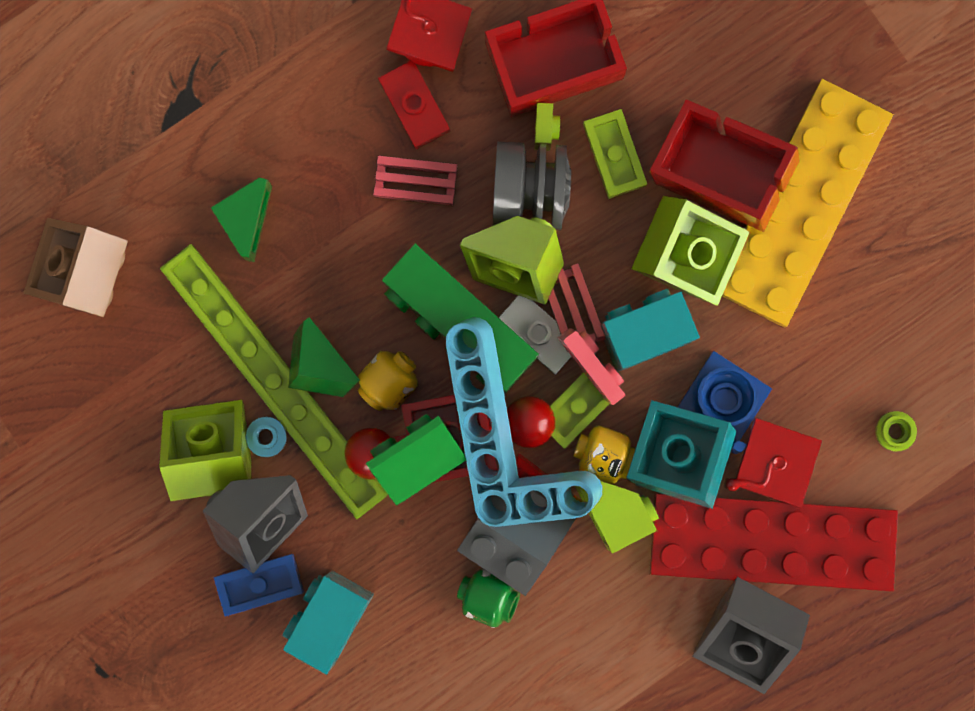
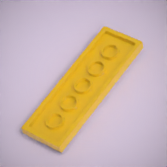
M821 79L789 141L790 144L798 147L799 163L784 193L778 191L780 201L765 231L762 232L748 225L746 226L745 230L750 233L722 297L784 328L788 326L894 114Z

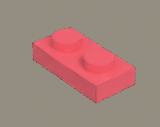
M569 328L557 337L608 403L614 405L626 396L619 387L624 380L610 363L603 366L598 360L595 353L599 348L585 330L578 334L576 330Z

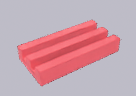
M378 156L374 197L453 206L457 164ZM386 167L448 174V179L386 173ZM384 181L447 188L446 195L387 189L384 188Z
M574 264L571 266V269L565 271L561 269L555 284L560 283L578 334L584 330L586 331L568 283V280L573 278L594 331L589 336L595 343L605 340L601 323L579 264ZM552 289L548 301L560 334H563L568 330L555 291Z

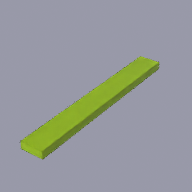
M190 244L160 268L163 274L354 517L359 519L387 497V492L377 479L360 478L348 468L344 456L347 443L345 437L308 391L288 388L290 367L194 245Z

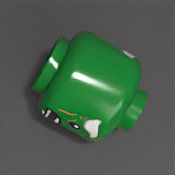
M484 568L477 570L471 578L465 576L457 593V599L462 600L463 615L492 628L498 627L503 621L507 623L511 621L520 598V592L515 591L514 588Z

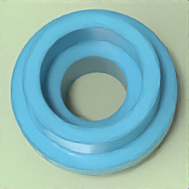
M271 417L256 419L250 424L246 432V441L249 449L261 457H271L278 454L284 448L287 440L284 426L277 419ZM264 429L270 430L273 434V439L268 445H264L259 441V434Z

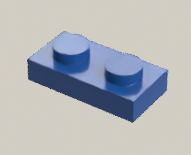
M294 554L266 561L253 574L246 568L214 577L225 617L304 593Z

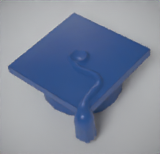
M712 351L679 403L678 408L730 422L737 431L731 452L733 454H740L746 447V443L740 440L772 388L720 354Z

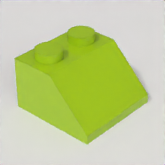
M663 196L631 269L661 284L718 306L750 232L688 200Z
M515 216L463 238L460 244L473 280L545 305L564 266L556 229L550 223L540 218H531L529 220Z
M243 400L163 411L159 468L170 501L211 496L217 491L223 490L231 481L251 479V454L246 441L247 424Z
M600 481L602 484V496L589 512V515L607 550L613 554L657 531L653 521L659 519L648 496L645 497L643 495L640 497L636 492ZM575 486L582 501L588 502L587 492L582 487Z

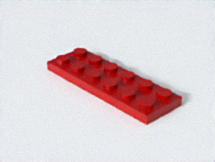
M665 494L654 495V508L659 519L653 521L657 531L652 533L651 575L733 581L739 577L748 582L894 592L898 510L803 504L802 508H798L784 502L716 498L712 509Z

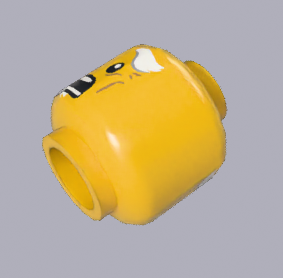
M380 351L358 375L360 379V388L358 389L360 396L378 411H382L384 408L387 410L397 409L418 385L417 378L413 372L416 369V365L401 351H398L396 354Z
M598 425L590 431L588 436L580 435L573 457L580 459L579 471H589L595 474L600 481L614 484L620 478H627L636 448L631 447V440L628 435Z

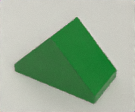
M264 178L254 180L211 207L240 256L250 262L255 261L272 190L271 183Z
M309 317L302 322L293 335L288 388L344 397L360 379Z

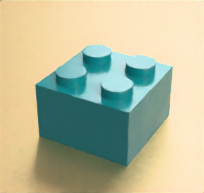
M665 289L646 297V300L642 301L643 307L632 310L631 305L628 304L607 313L608 315L605 316L606 322L601 325V328L605 335V345L617 372L690 344L700 338L682 292L671 295L669 289Z
M651 400L627 479L636 486L713 509L737 431L730 422Z
M333 570L324 577L319 575L317 578H314L303 597V600L309 603L304 613L299 610L297 615L294 614L282 637L288 639L283 650L327 675L338 660L374 593Z

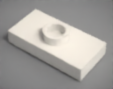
M518 296L499 317L539 353L537 359L555 375L572 357L557 338L561 334L556 321L532 300Z

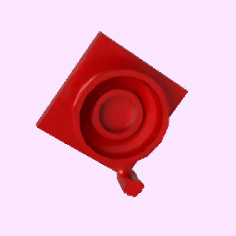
M402 0L386 50L406 56L408 60L421 66H436L453 72L473 8L449 0Z
M755 418L736 479L726 478L724 487L729 491H736L740 487L802 508L822 440Z

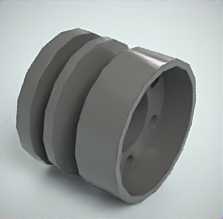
M497 141L493 226L515 216L522 217L524 210L532 211L533 218L542 219L543 211L551 212V225L553 228L561 231L563 219L569 209L571 190V168L567 157V145H556L554 163H546V144H540L535 162H528L524 143Z

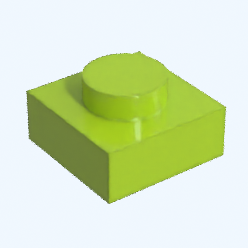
M537 103L534 150H538L540 144H546V151H550L551 141L559 140L560 116L553 115V103Z

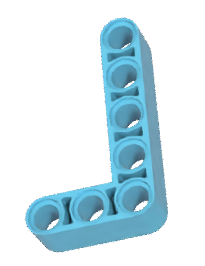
M476 317L466 319L454 325L447 333L446 349L473 501L478 518L488 526L500 527L586 516L602 496V484L595 474L589 471H575L519 478L493 330L487 321ZM464 329H468L476 335V349H472L464 343ZM471 371H476L482 375L485 381L483 390L477 389L472 385L470 381ZM478 413H484L491 419V430H485L478 424ZM485 454H490L498 460L499 471H493L486 466L484 461ZM571 486L582 487L588 494V502L576 500L571 493ZM531 491L541 492L546 497L547 506L541 507L536 505L531 498ZM492 495H497L505 501L506 511H500L493 506L491 501Z

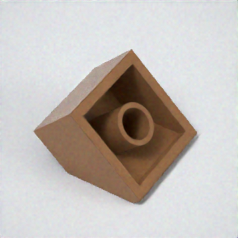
M47 218L24 294L104 317L106 309L113 299V287L118 271L125 261V249L128 240L88 226Z

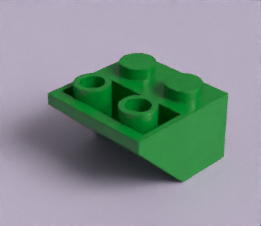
M428 414L422 416L406 427L410 435L399 442H396L394 438H389L370 451L374 458L368 461L366 465L396 506L466 461L464 452L439 416L433 420Z

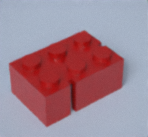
M576 0L527 17L526 26L528 35L522 37L520 20L485 31V45L510 117L536 109L537 103H555L624 79L627 67L615 34L610 36L612 24L603 0Z
M686 99L650 169L655 184L764 232L780 201L778 191L784 193L799 163L798 147L727 116L722 126L719 113ZM723 126H724V130H725L726 136L723 135V134H720L721 131H722V129H723Z

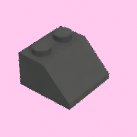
M291 475L231 481L223 490L214 493L208 500L206 507L202 510L218 546L252 574L308 517L297 480Z
M531 491L533 502L538 506L546 507V497L539 491ZM493 495L491 498L493 506L500 511H506L505 501L501 497ZM477 518L457 551L526 596L548 565L576 518L500 527L488 526Z
M737 577L721 598L692 657L765 694L801 650L810 615Z

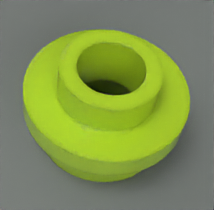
M900 411L888 412L876 424V438L880 445L887 450L903 451L914 443L917 436V427L914 420L908 414ZM892 424H897L901 428V435L897 439H893L889 434V428Z

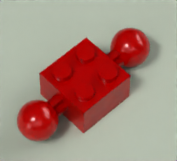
M455 394L401 405L405 429L426 414L432 420L439 416L465 454ZM526 396L515 400L508 407L507 413L512 442L524 448H535L543 445L551 438L556 420L554 412L547 402L538 397ZM478 413V424L485 430H491V419L487 418V415L484 413ZM377 428L358 430L349 438L345 446L344 456L348 468L360 478L376 479L366 465L368 461L374 458L370 451L389 438H394L396 442H399L410 435L406 429V434L390 437L386 432ZM485 454L484 461L486 466L493 471L498 470L495 457ZM467 461L433 483L469 476Z

